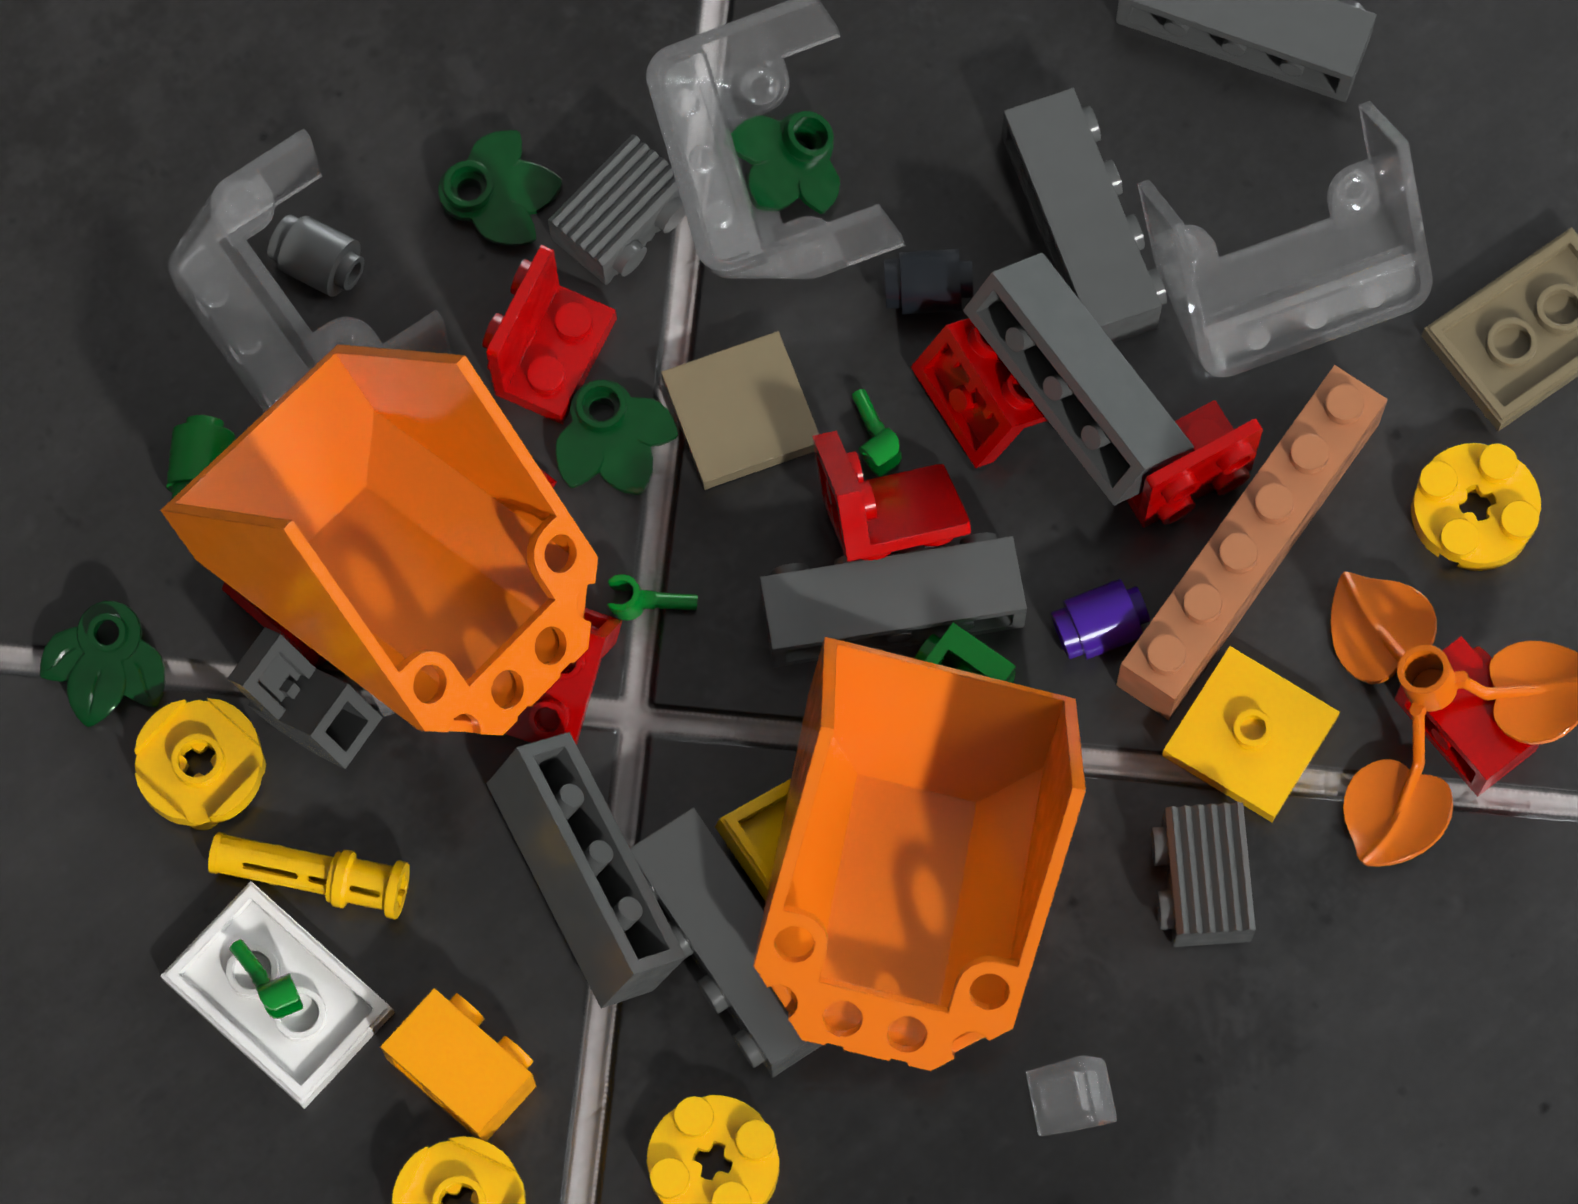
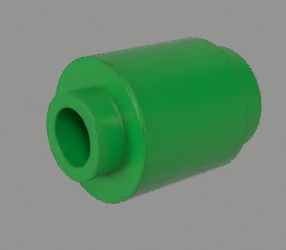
M193 415L186 419V423L179 424L172 429L166 484L167 490L172 493L171 500L235 441L236 436L234 432L225 428L224 422L221 419L207 415Z

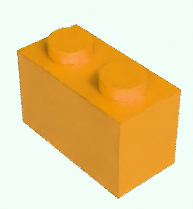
M434 988L382 1044L381 1049L386 1059L463 1128L475 1138L487 1142L535 1089L536 1083L533 1075L527 1070L533 1063V1060L507 1036H503L497 1043L478 1026L485 1020L484 1017L462 996L455 993L450 1000H447Z

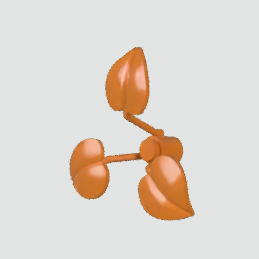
M1343 572L1336 586L1331 609V633L1337 657L1349 674L1369 684L1383 683L1397 672L1398 679L1408 700L1412 704L1409 710L1412 716L1413 762L1410 770L1403 763L1393 759H1382L1372 762L1361 768L1352 777L1344 796V818L1354 842L1359 861L1371 867L1391 866L1411 860L1432 847L1442 837L1452 817L1453 795L1448 783L1437 776L1422 774L1425 766L1424 716L1426 712L1445 708L1455 698L1457 689L1463 688L1481 699L1496 700L1493 710L1494 718L1500 730L1507 736L1520 743L1531 745L1554 742L1564 737L1578 725V652L1544 641H1523L1509 645L1497 652L1492 658L1489 672L1494 687H1485L1470 679L1465 671L1454 672L1445 653L1438 647L1433 646L1437 633V617L1432 604L1420 591L1397 581L1374 579L1352 572Z

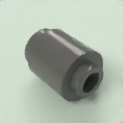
M290 214L284 217L275 228L268 245V257L277 262L279 271L330 297L338 295L343 289L346 291L351 290L358 282L364 269L365 260L360 256L361 244L358 240L307 215L298 218Z

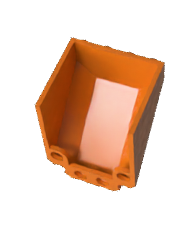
M337 344L160 510L196 561L418 730L504 735L518 721L517 716L527 706L531 707L561 677L560 673L570 663L574 664L589 647L591 622L584 619L587 586L596 582L598 556L465 355Z
M824 637L808 694L754 957L756 971L766 986L772 987L788 1012V1020L801 1040L820 1045L829 1043L841 1046L845 1051L887 1061L890 1059L908 1062V1066L932 1071L953 1060L955 1052L984 1037L990 1041L1013 1029L1086 792L1076 698Z

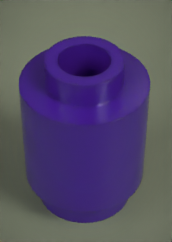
M1121 579L1063 600V608L1050 612L1056 633L1069 660L1081 655L1088 660L1134 642L1143 634L1141 625L1150 622L1147 607L1138 587L1134 586L1126 590Z

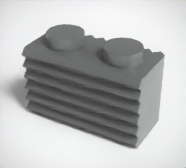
M632 134L548 219L551 239L605 285L609 284L614 276L620 274L624 277L636 269L646 255V243L652 240L656 233L661 230L664 233H669L685 217L689 209L687 204L689 200L687 179L674 166L669 165L664 158L659 157L655 150H651L646 143L641 142L637 135Z
M1243 803L1198 804L1194 806L1184 805L1181 807L1171 806L1165 808L1161 827L1151 828L1154 866H1165L1167 890L1157 891V915L1160 930L1171 929L1173 947L1251 942L1256 928Z

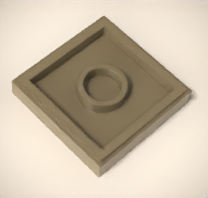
M779 331L661 372L663 384L704 490L815 452L812 436L818 435L819 432Z

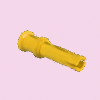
M218 832L214 836L208 857V871L210 873H221L265 882L271 885L323 894L326 897V901L331 903L333 907L344 908L347 903L384 910L386 918L395 920L402 911L409 884L410 865L405 861L398 860L393 866L358 859L355 851L346 849L342 852H336L334 857L288 848L282 845L230 836L224 832Z

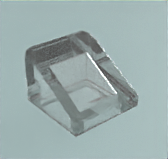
M1081 1055L1026 1071L1039 1136L1097 1127L1117 1121L1107 1068L1102 1058Z

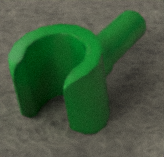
M859 389L852 394V399L867 428V432L872 437L859 447V452L871 471L876 476L881 477L897 466L902 460L901 451L899 450V439L890 428H885L883 422L880 421L866 390Z
M625 574L615 575L608 580L612 590L620 592L633 591V596L627 603L607 604L611 612L621 620H634L645 609L697 610L698 595L642 590L634 578Z
M242 939L235 941L230 946L229 950L251 977L258 996L270 1017L280 1019L303 1009L301 998L290 973L270 981L266 969H264Z

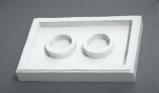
M252 881L242 889L160 975L165 983L304 1109L394 1014L391 1006ZM242 939L264 969H266L270 981L290 973L301 998L303 1009L280 1019L270 1017L258 996L251 977L229 950L230 946L235 941Z

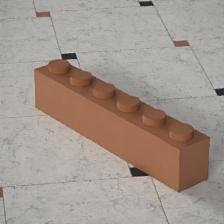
M1336 365L1333 366L1125 657L1120 666L1116 686L1167 720L1171 719L1376 430L1388 401L1387 398Z

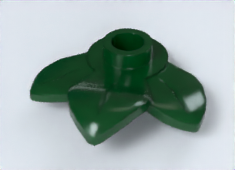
M811 111L791 113L781 121L763 115H756L746 119L729 135L726 141V148L752 165L747 174L746 190L752 204L757 209L768 212L780 211L790 206L800 197L804 204L813 211L824 214L839 195L840 178L830 161L834 148V134L828 121L821 115ZM796 139L802 140L808 149L803 147Z
M505 130L489 133L476 141L467 161L454 164L443 174L439 182L438 193L444 210L455 219L473 222L485 240L497 245L518 247L535 242L536 231L530 215L536 214L550 205L562 188V179L544 166L520 160L522 156L521 134L517 130ZM469 186L476 187L481 191L479 197L474 200L466 201L459 197L461 190Z
M601 379L588 382L575 393L570 408L572 422L557 439L556 458L558 469L562 479L569 488L578 487L599 473L606 483L618 491L641 495L649 485L653 474L651 447L664 445L678 437L674 419L668 409L660 402L652 398L630 397L627 390L614 381ZM598 405H608L614 410L613 415L605 421L594 419L591 416V412Z
M102 601L89 607L83 613L77 627L58 632L49 640L41 657L40 677L51 681H68L67 694L70 706L77 718L87 727L95 726L109 716L119 705L124 695L142 705L154 708L160 705L164 696L166 680L162 656L154 647L142 640V625L139 617L129 606L121 602ZM107 620L115 622L119 628L118 639L110 645L102 643L98 636L100 625Z

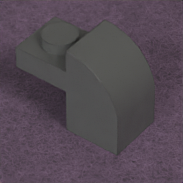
M266 627L227 678L250 700L248 706L270 725L310 752L344 769L347 768L383 718L348 683L316 669L281 634Z

